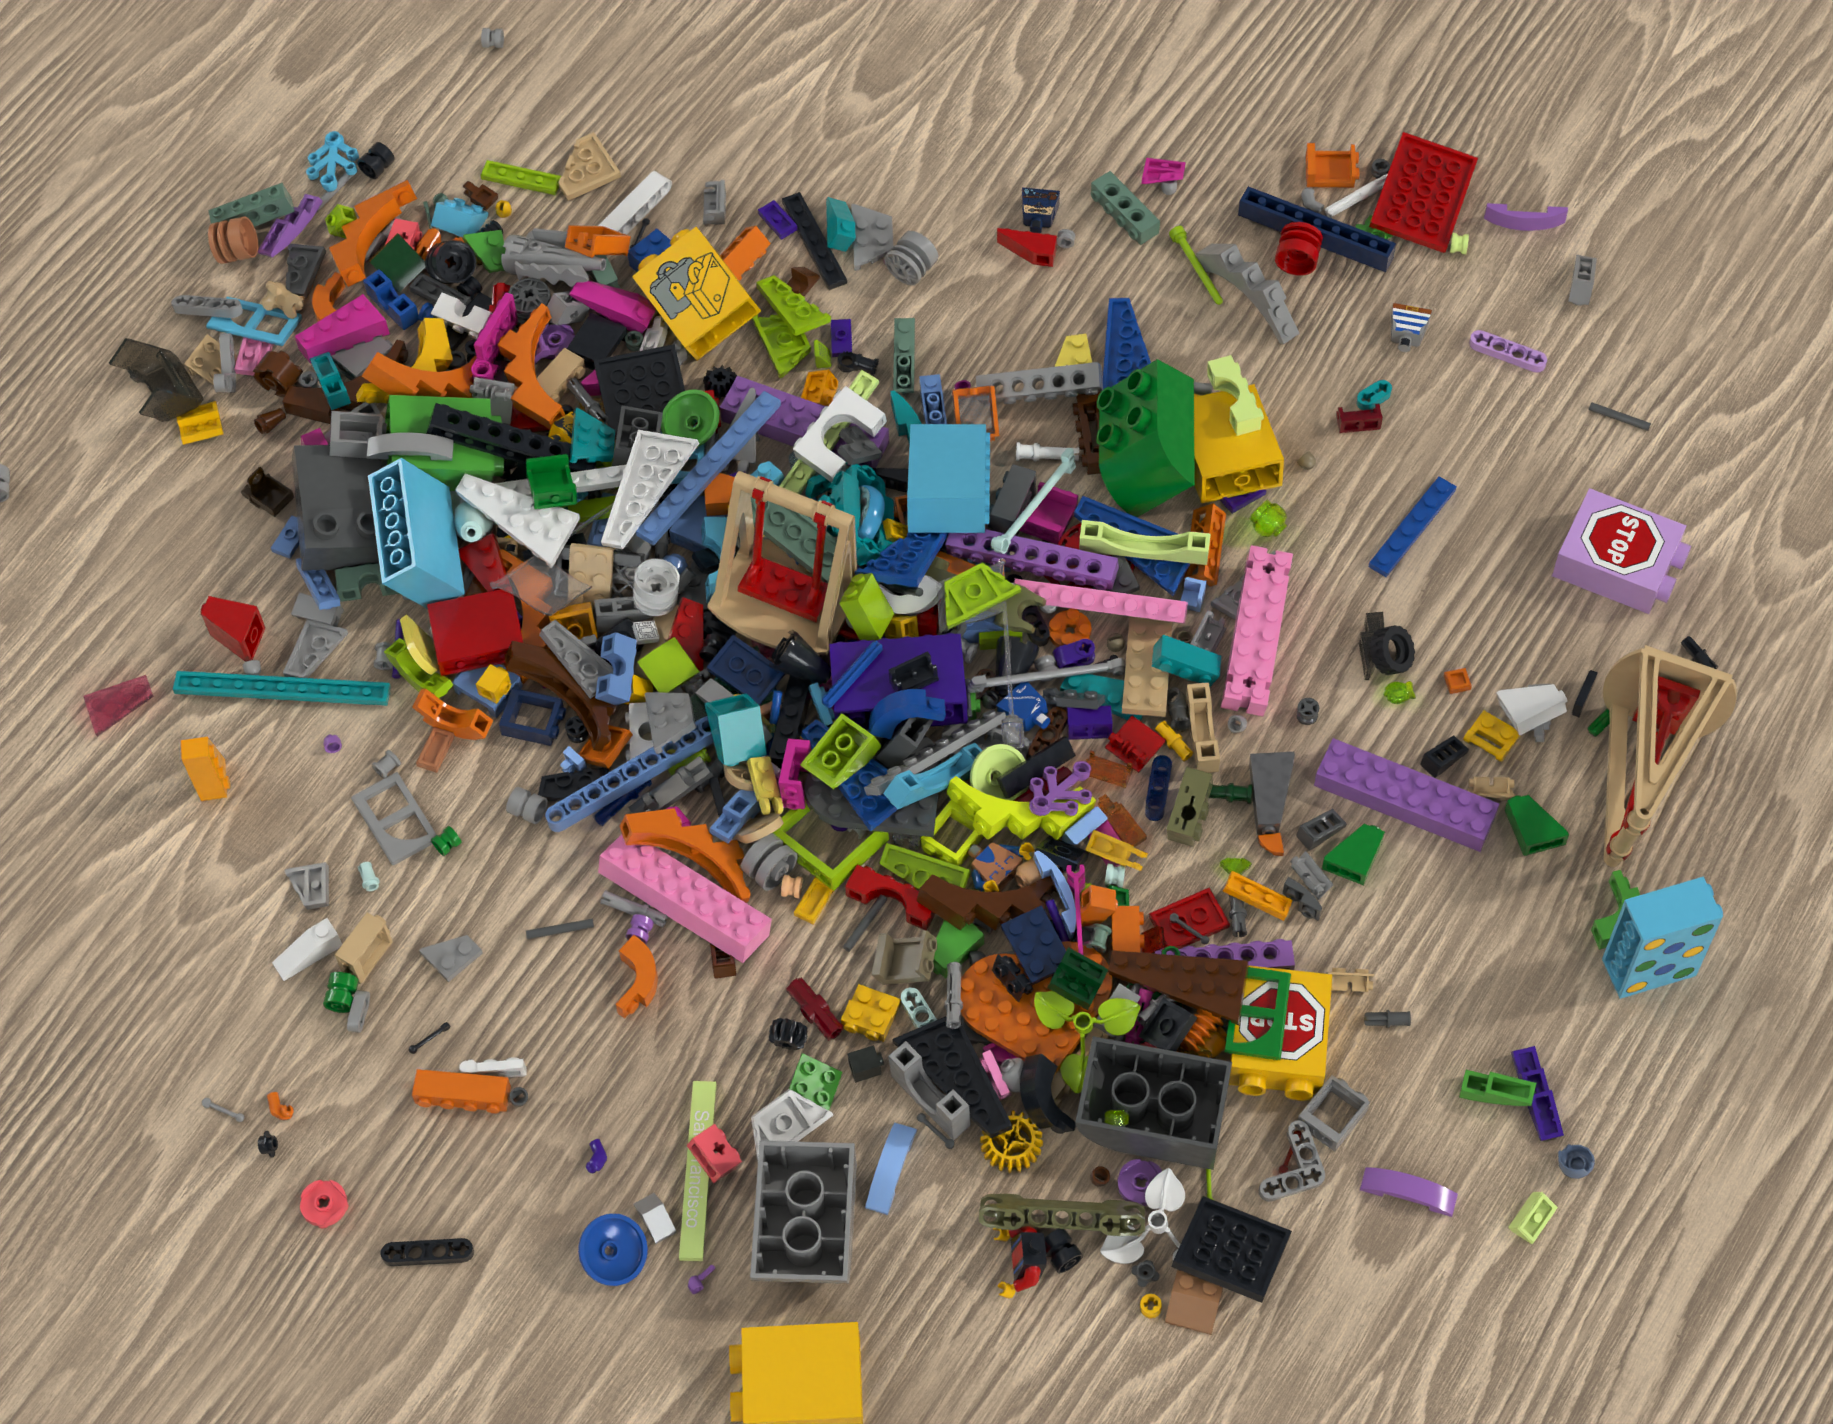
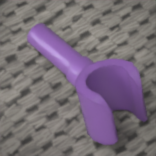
M710 1265L698 1276L695 1275L689 1279L688 1288L692 1294H697L704 1288L701 1281L715 1270L713 1265Z

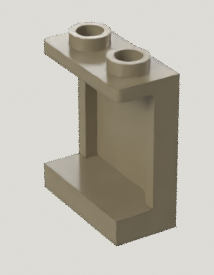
M922 931L921 937L893 939L887 933L879 934L872 976L882 985L930 981L931 972L934 968L933 960L937 950V939L928 931Z

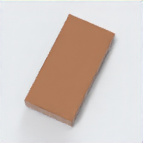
M433 727L416 762L417 767L437 773L455 737L454 733Z

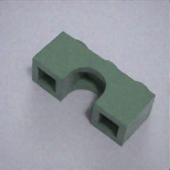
M379 563L335 569L336 587L340 602L362 599V589L370 583L380 585L383 596L400 594L382 584Z

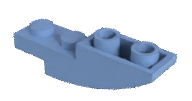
M739 790L723 807V813L710 827V834L729 844L749 818L754 819L761 810L755 792Z

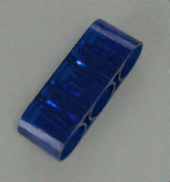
M1166 755L1156 756L1152 762L1145 804V815L1151 821H1159L1165 814L1172 773V761ZM1164 767L1166 770H1159L1158 768ZM1160 786L1163 789L1157 790L1154 787ZM1151 806H1158V807H1160V808H1159V809H1153V808H1151Z

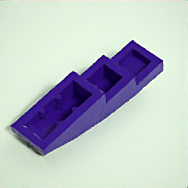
M1535 1046L1512 1051L1511 1055L1518 1079L1536 1083L1532 1105L1528 1106L1540 1141L1564 1136L1553 1092L1549 1090L1544 1068L1540 1066Z

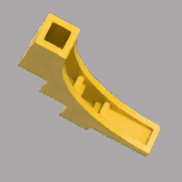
M424 318L417 328L419 339L418 355L412 368L432 372L446 371L453 358L444 320L440 318ZM364 383L357 392L356 398L357 402L388 404L389 394L372 383Z

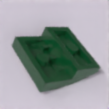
M398 233L369 260L377 270L380 269L392 281L393 287L399 293L426 267L425 260Z
M1068 947L1047 988L1088 1010L1109 969Z

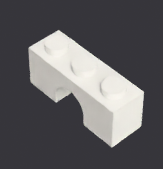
M441 293L431 315L435 318L443 319L445 327L449 325L460 334L464 332L469 333L470 337L477 340L480 330L484 329L489 315L493 313L474 305L470 314L462 317L466 306L459 299Z
M646 702L629 703V712H625L626 725H629L630 731L633 734L627 743L630 744V750H626L627 762L653 747L652 740L642 739L644 734L651 732ZM652 760L649 761L647 764L655 765L657 761Z

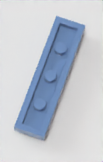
M301 558L296 559V566L319 610L340 606V598L325 570L302 571Z

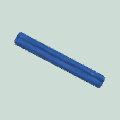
M875 640L867 647L822 697V704L831 708L881 653L883 650L881 643Z

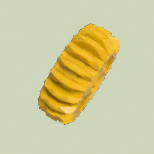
M1013 1110L1011 1115L1008 1116L1013 1128L1010 1131L990 1138L982 1130L983 1136L980 1137V1143L983 1145L981 1146V1151L986 1152L984 1154L985 1160L991 1159L990 1165L992 1167L999 1164L998 1169L1000 1172L1004 1167H1008L1009 1173L1012 1172V1168H1016L1018 1172H1021L1022 1165L1027 1169L1030 1168L1029 1161L1036 1163V1156L1041 1155L1042 1150L1040 1147L1043 1146V1140H1041L1042 1132L1037 1131L1039 1128L1032 1124V1120L1029 1117L1024 1119L1025 1114L1023 1112L1016 1116V1112ZM1020 1130H1023L1029 1136L1031 1143L1026 1142V1139L1020 1136ZM1015 1136V1141H1013L1008 1148V1142H1011V1140ZM993 1140L1003 1147V1154L994 1147ZM1017 1152L1022 1153L1020 1155L1012 1156V1154Z

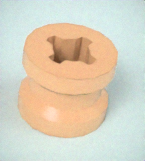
M784 874L781 896L787 897L792 895L794 898L800 899L803 877L791 878L789 875Z

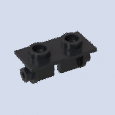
M997 955L992 971L1015 1000L1020 1002L1023 993L1026 995L1032 993L1034 990L1032 988L1033 984L1024 973L1016 976L1021 970L1011 957Z

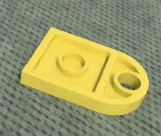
M406 614L400 619L407 649L416 663L425 672L432 675L439 670L434 641Z

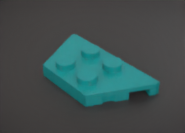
M576 408L573 415L570 462L576 463L578 459H586L587 462H611L614 455L615 430L583 410Z

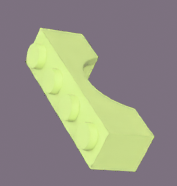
M1231 355L1208 361L1207 376L1214 390L1228 392L1237 399V402L1230 407L1229 418L1236 435L1239 436L1260 430L1261 420L1264 419L1261 408H1257L1255 396L1249 392L1247 380L1245 377L1242 378L1238 362L1235 363Z

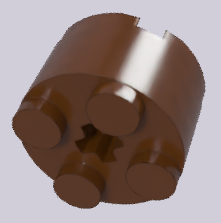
M280 350L278 353L268 351L254 368L253 372L255 374L253 377L267 391L272 389L276 391L274 395L285 397L289 387L296 384L303 370L290 361L289 355L284 351Z

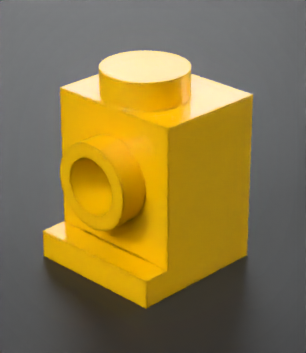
M894 614L885 630V638L897 639L905 636L919 637L917 616Z

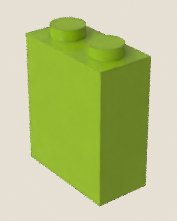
M872 573L855 575L839 602L860 640L871 641L881 639L894 615L890 604Z

